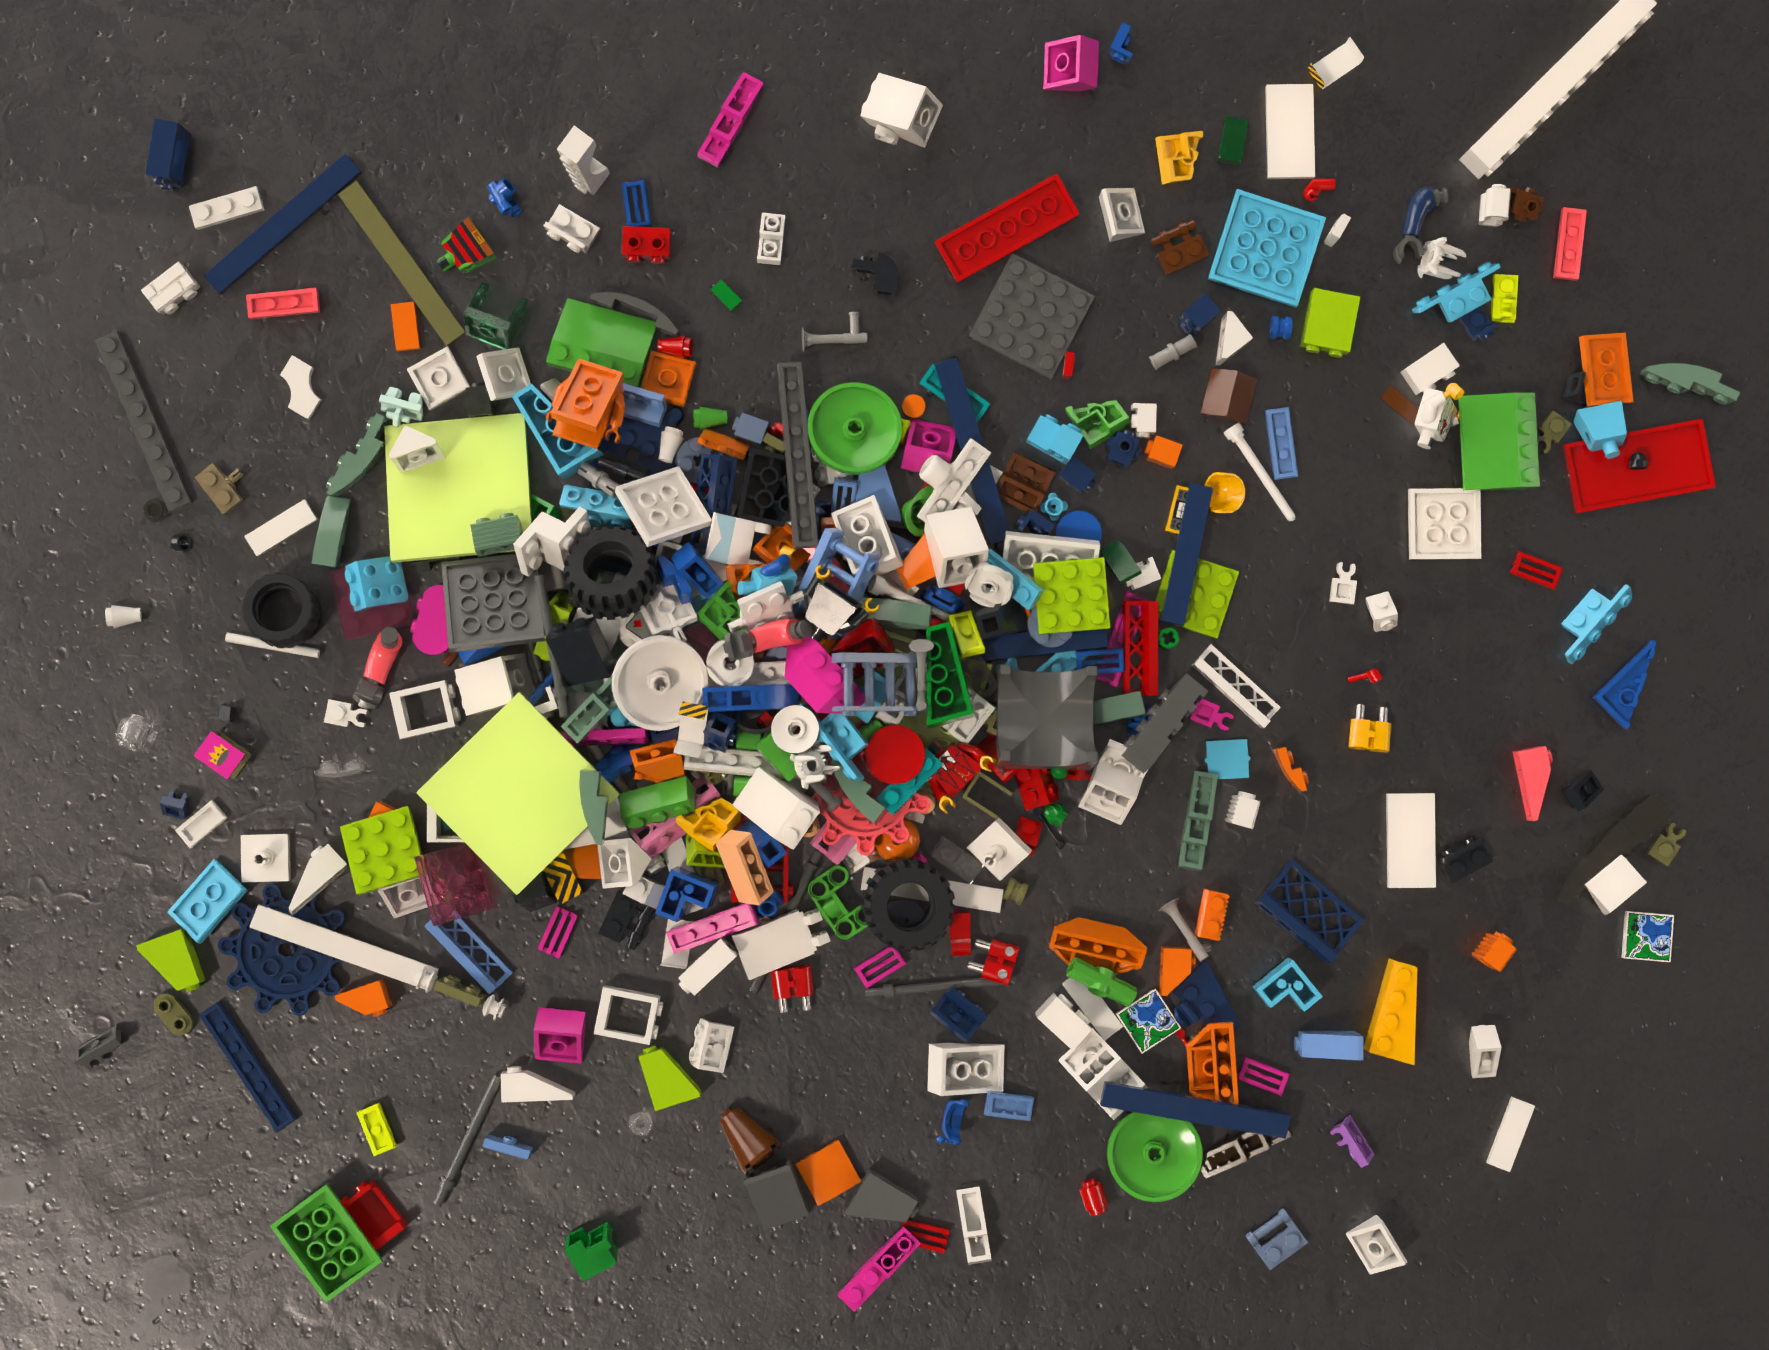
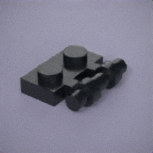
M618 890L598 934L618 943L621 942L623 935L629 937L626 947L635 950L637 943L641 942L643 938L642 933L646 924L650 923L652 919L651 913L654 908L645 905L642 911L636 909L639 902ZM632 916L638 918L634 930L627 928Z

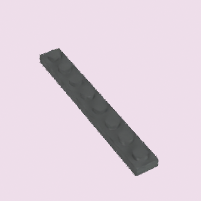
M114 331L96 339V345L168 511L172 512L191 504L192 500L119 332Z
M802 362L778 363L777 371L793 549L817 548L818 537Z

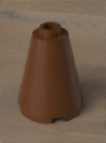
M730 1107L721 1114L723 1119L720 1121V1124L744 1175L749 1174L748 1168L752 1167L755 1170L775 1154L773 1149L776 1146L779 1149L782 1147L780 1141L740 1108L733 1109Z

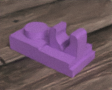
M1348 1115L1342 1123L1334 1126L1330 1133L1331 1135L1335 1133L1342 1135L1343 1138L1337 1142L1338 1146L1347 1144L1352 1159L1357 1161L1362 1168L1369 1165L1375 1154L1351 1115Z

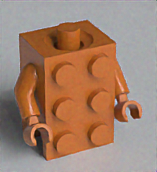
M578 358L569 378L557 386L552 402L554 408L546 415L548 422H551L552 419L556 420V426L552 434L598 449L604 435L605 439L609 441L610 434L616 433L615 443H619L621 435L618 432V427L622 426L625 414L623 372Z

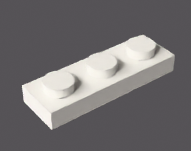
M257 186L189 206L193 223L197 230L265 211Z

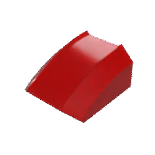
M872 618L844 636L832 648L829 655L832 657V653L842 652L895 653V648L889 635H887L876 618ZM856 663V668H853V679L855 680L865 675L862 663ZM876 664L877 668H874V670L883 667V664Z

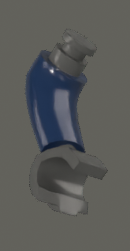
M1425 186L1416 191L1412 196L1402 235L1404 239L1395 246L1393 251L1394 260L1398 264L1405 257V246L1411 247L1414 250L1415 259L1421 258L1424 255L1422 243L1417 238L1426 215L1433 211L1435 206H1439L1440 203L1442 205L1448 204L1446 188H1441L1438 191V189L1432 190L1431 186Z

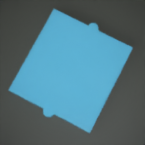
M1247 739L1206 741L1207 758L1204 761L1207 763V773L1217 774L1218 779L1249 778L1248 761L1251 758L1248 756Z

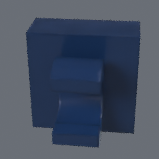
M171 790L168 796L163 795L160 801L162 814L186 820L189 812L187 793H183L181 799L175 798V790Z

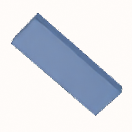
M1289 407L1265 410L1274 480L1298 477Z

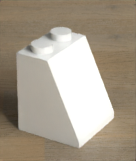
M878 73L876 80L871 85L868 99L862 106L860 116L871 126L877 127L878 124L888 128L900 138L925 148L943 104L926 86Z
M972 507L957 508L955 510L926 515L924 531L938 587L943 588L964 584L969 572L973 568L977 567L981 562H987L989 552Z
M525 653L500 656L455 670L456 683L460 690L462 707L465 710L466 716L502 708L518 692H521L528 699L536 690Z

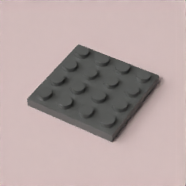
M1012 253L969 337L1052 380L1095 296Z
M516 554L441 562L448 649L450 653L545 641L543 620L535 582V576L539 575L538 569L534 570L529 577L522 574Z

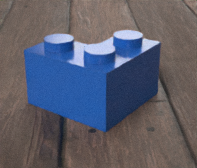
M677 866L670 871L655 914L678 922L683 919L689 902L708 909L713 906L721 883Z

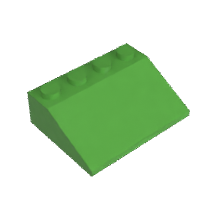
M567 298L552 338L546 363L551 367L572 372L579 358L623 372V383L640 388L656 333L654 326L656 322Z
M1535 393L1468 395L1458 399L1463 491L1525 490L1540 487Z
M328 1184L270 1225L325 1303L383 1262V1259Z

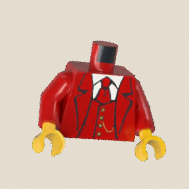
M934 740L927 749L944 766L929 782L931 790L939 802L940 809L948 814L945 809L947 804L950 803L956 808V803L949 797L953 798L981 769L992 772L988 768V763L991 761L997 764V760L987 756L984 751L973 744L963 742L955 744L952 742L944 749Z

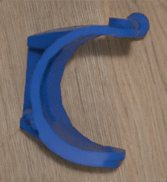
M927 586L926 590L923 589L918 598L950 614L961 613L964 608V602L959 597L938 586ZM932 595H935V596H937V597H939V598H941V599H943V600H945V601L951 603V604H952V607H950V606H948V605L942 603L941 601H939V600L933 598Z
M961 1099V1101L951 1100L947 1102L942 1121V1131L946 1138L938 1136L936 1139L938 1144L949 1143L959 1145L961 1143L960 1125L966 1106H969V1100Z

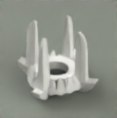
M1446 237L1427 241L1423 245L1424 255L1422 256L1421 263L1417 266L1418 275L1420 278H1422L1423 274L1442 279H1451L1452 276L1460 277L1461 273L1444 267L1439 263L1444 260L1442 256L1457 260L1455 255L1466 257V253L1445 243L1447 241Z
M816 740L814 745L808 750L797 755L791 754L790 760L794 762L797 775L801 778V785L805 789H808L810 783L822 781L825 778L824 773L832 775L833 771L840 770L841 768L839 766H826L825 755L821 752L832 751V747L829 745H819V740ZM815 760L816 767L813 771H810L807 768V762Z

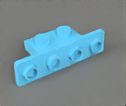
M1489 261L1477 267L1478 272L1473 275L1467 273L1457 279V284L1451 287L1448 284L1438 289V294L1432 298L1426 296L1416 302L1417 306L1412 308L1413 313H1421L1438 303L1447 322H1453L1492 299L1482 278L1501 268L1500 264H1491Z
M564 485L559 502L560 507L574 510L581 507L587 510L589 522L592 526L603 525L612 529L616 526L622 527L625 530H631L632 520L618 497L613 499L604 491Z
M1625 584L1611 601L1594 589H1591L1561 623L1563 628L1578 637L1565 653L1566 659L1570 664L1584 656L1586 648L1599 639L1601 631L1606 625L1612 624L1622 607L1625 608L1631 602L1633 593L1629 585Z
M801 703L799 706L809 709L817 718L819 724L818 739L832 747V751L828 752L835 761H839L844 767L842 771L850 780L862 781L864 776L851 759L869 744L848 716L829 714L821 720L809 704Z

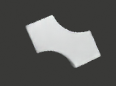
M292 355L280 374L287 381L291 390V400L288 408L310 420L322 401L314 393L311 386V376L314 368Z

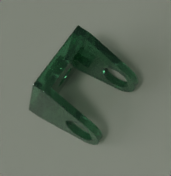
M482 282L464 312L465 334L503 350L511 349L526 312L528 299L522 297L508 321L481 311L489 289V284Z

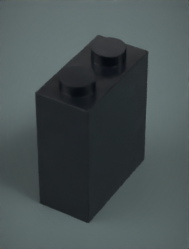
M595 617L587 619L578 618L566 624L560 622L551 627L545 640L568 686L611 677L616 662Z

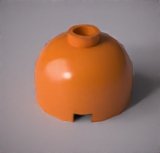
M904 818V825L909 831V838L906 842L896 843L888 834H880L875 839V848L878 854L886 861L892 860L895 862L898 861V858L910 859L917 852L920 844L919 831L909 819Z

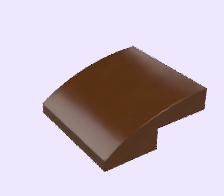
M1014 451L997 485L999 497L1001 500L1028 513L1032 509L1037 512L1056 471Z

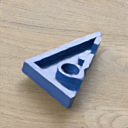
M1650 640L1593 696L1599 705L1624 730L1630 727V718L1634 708L1637 706L1638 695L1645 683L1646 672L1650 660L1653 659L1655 645L1657 644L1654 640Z
M628 744L613 745L610 751L595 764L594 768L597 771H602L601 775L610 783L620 775L631 771L630 767L633 762L630 750L638 749V747Z

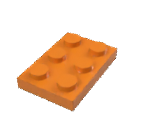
M1626 332L1579 337L1582 368L1586 372L1584 385L1587 407L1621 401L1622 404L1633 403Z

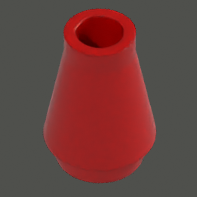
M687 335L658 340V352L684 359L691 357L693 354V339L688 338Z

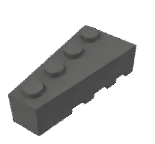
M1187 673L1170 690L1165 688L1157 698L1160 700V703L1158 705L1155 703L1146 713L1149 716L1147 721L1143 719L1135 730L1138 732L1136 736L1132 734L1125 742L1126 750L1121 756L1144 774L1156 762L1171 742V739L1183 726V722L1196 709V704L1208 693V690Z

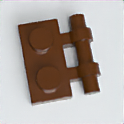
M1194 220L1186 223L1183 221L1177 224L1176 228L1167 232L1163 230L1158 233V236L1150 239L1153 247L1162 244L1164 251L1157 253V257L1166 276L1209 257L1210 254L1201 235L1199 234L1191 238L1189 231L1197 228ZM1181 235L1183 242L1172 246L1170 240Z

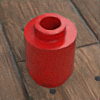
M1095 1178L1083 1181V1186L1079 1188L1086 1211H1089L1090 1216L1106 1212L1108 1210V1201L1101 1181H1096Z

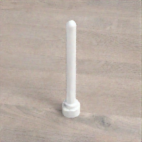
M1239 422L1223 432L1228 440L1231 439L1233 443L1237 444L1286 519L1294 521L1296 518L1294 512L1243 438V427Z
M874 575L869 583L868 592L874 595L886 594L899 601L930 605L932 607L931 615L949 622L948 615L952 614L889 586L885 578Z

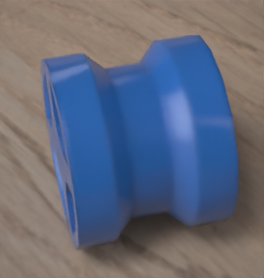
M1273 315L1270 323V339L1283 337L1284 340H1290L1292 317L1279 318Z

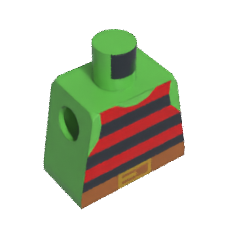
M467 217L442 241L441 244L447 251V254L436 261L444 272L456 265L464 274L495 260L497 257L474 223Z

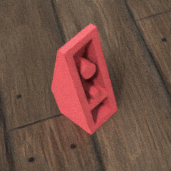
M1546 746L1513 751L1527 821L1538 820L1548 783L1552 755Z

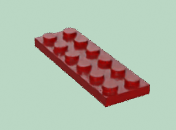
M1055 174L943 236L934 243L958 284L1075 219L1080 213L1058 174Z

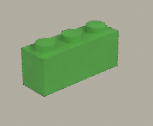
M686 776L627 791L619 795L621 818L629 829L640 828L643 825L654 822H663L666 819L680 815L685 816L688 813L695 812L696 809L694 786Z

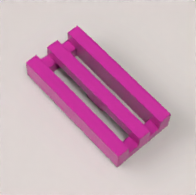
M556 906L538 950L559 959L578 918V914ZM559 912L563 913L549 947H546L545 944ZM567 916L572 917L558 950L555 951L553 948Z
M887 947L856 966L854 970L867 989L904 966L906 962L898 949L895 950ZM893 950L894 954L862 973L861 970ZM898 958L899 962L873 979L866 980V977Z
M1245 1056L1237 1079L1282 1096L1290 1074ZM1248 1064L1257 1066L1274 1074L1280 1075L1283 1077L1282 1081L1274 1077L1268 1076L1266 1074H1263L1261 1072H1258L1256 1070L1248 1068ZM1245 1072L1280 1085L1279 1089L1245 1077Z

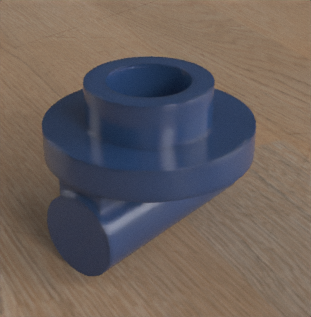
M1186 1000L1174 1008V1018L1180 1025L1189 1027L1200 1020V1017Z

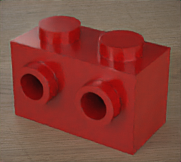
M623 226V258L631 263H641V259L651 260V263L664 264L665 261H671L672 232L670 228Z

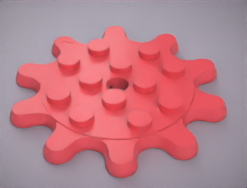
M861 720L855 725V727L858 730L861 727L865 726L867 723ZM864 750L851 760L864 776L863 780L871 784L873 791L869 796L881 804L876 797L889 784L878 780L871 773L866 763V751ZM826 752V758H828L827 766H831L830 762L833 758L829 752ZM834 772L832 775L827 774L826 783L821 784L835 798L840 797L843 803L831 813L827 809L829 804L816 791L811 797L819 802V814L823 815L827 820L826 829L822 833L823 842L827 845H834L842 836L851 835L856 839L858 852L864 856L873 853L875 839L880 834H888L896 843L906 842L909 838V831L904 825L905 815L909 812L924 813L930 808L929 799L916 793L894 816L887 810L879 823L874 825L849 800Z

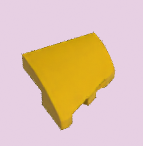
M1203 131L1185 132L1155 138L1162 185L1192 179L1194 172L1193 164L1197 160L1199 153L1196 149L1199 139L1203 138Z
M720 798L708 806L696 808L695 813L684 818L682 815L678 816L676 823L700 844L714 851L717 848L716 842L727 832L733 830L740 822L741 812L733 804Z

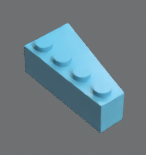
M533 384L512 395L516 405L560 477L566 480L577 473L578 469H583L580 467L582 463L588 462L591 464L598 460L600 456H603L599 449L575 443L552 434L556 426V420L552 419L551 422H548L546 415L554 407L552 402Z

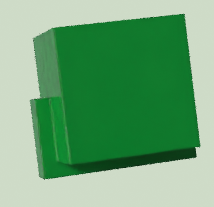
M609 1222L588 1233L581 1227L566 1235L564 1251L583 1282L617 1264L618 1248L612 1240L613 1229Z

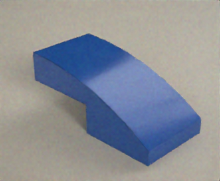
M662 555L657 556L656 565L663 586L673 585L682 605L691 602L692 589L685 577L667 558Z

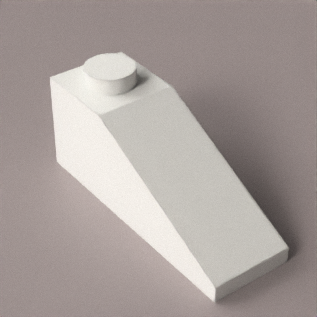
M329 844L325 847L319 846L311 853L312 858L309 859L289 906V913L292 916L347 870L345 861Z
M521 1066L507 1067V1071L501 1073L502 1102L573 1100L576 1097L575 1091L529 1070H521Z

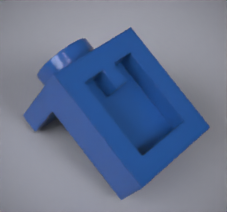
M1123 22L1108 54L1112 55L1111 58L1116 62L1129 63L1133 53L1125 49L1132 36L1128 34L1131 26Z

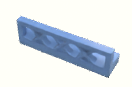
M623 383L625 398L624 417L660 427L667 409L665 396Z
M449 905L424 926L489 994L494 992L513 973ZM447 912L454 918V928H444L439 922ZM448 931L454 932V937ZM458 932H467L470 935V945H461L457 941ZM474 940H475L480 946L474 945ZM465 948L470 949V954L466 951ZM474 949H483L487 953V962H477L474 959ZM490 966H500L505 972L497 982L490 976Z

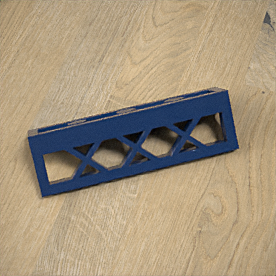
M701 453L696 495L711 519L714 512L730 516L738 458ZM709 459H713L712 469L709 472ZM707 484H708V485H709V492H708V494L706 495V494H705V488H706V486H707ZM711 526L691 532L690 544L694 548H707ZM702 531V544H699V533Z

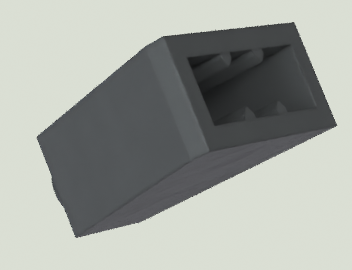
M869 1168L847 1205L845 1214L855 1217L907 1222L909 1217L914 1218L920 1206L917 1205L918 1197Z

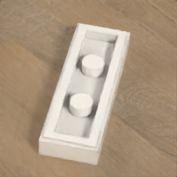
M304 499L244 537L255 555L259 557L313 524L318 518Z
M1071 978L1062 982V985L1089 1018L1104 1041L1123 1027L1102 997L1092 994L1088 991V987Z
M1511 1096L1486 1163L1508 1172L1511 1171L1535 1108L1534 1105Z

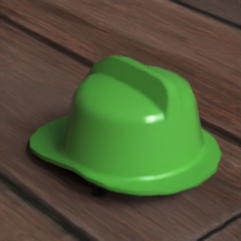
M931 485L921 489L901 509V524L907 527L914 536L921 537L925 532V522L918 518L917 514L933 493Z

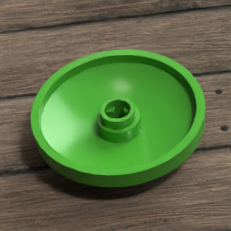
M851 382L839 384L828 389L816 400L808 418V438L812 450L825 465L841 473L860 475L873 472L884 466L894 456L900 444L902 421L896 405L883 391L868 384Z
M1129 1112L1116 1124L1109 1137L1107 1160L1110 1171L1124 1191L1140 1200L1162 1202L1181 1195L1196 1180L1202 1165V1144L1194 1126L1188 1121Z

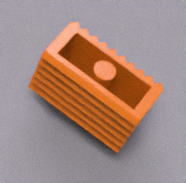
M1204 889L1194 935L1216 941L1221 940L1222 926H1224L1222 922L1225 921V912H1227L1225 908L1228 907L1227 903L1229 901L1227 899L1230 898L1228 894Z
M1497 931L1495 934L1485 933L1486 937H1483V941H1480V944L1477 945L1478 948H1475L1472 956L1487 967L1501 972L1517 950L1512 945L1514 941Z

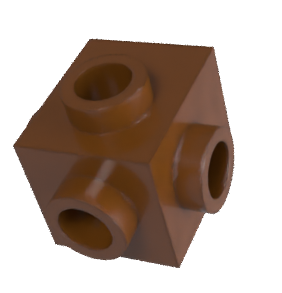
M1510 187L1509 212L1514 213L1513 218L1523 222H1527L1528 218L1537 220V217L1543 210L1545 198L1537 195L1538 190L1524 187L1523 190Z

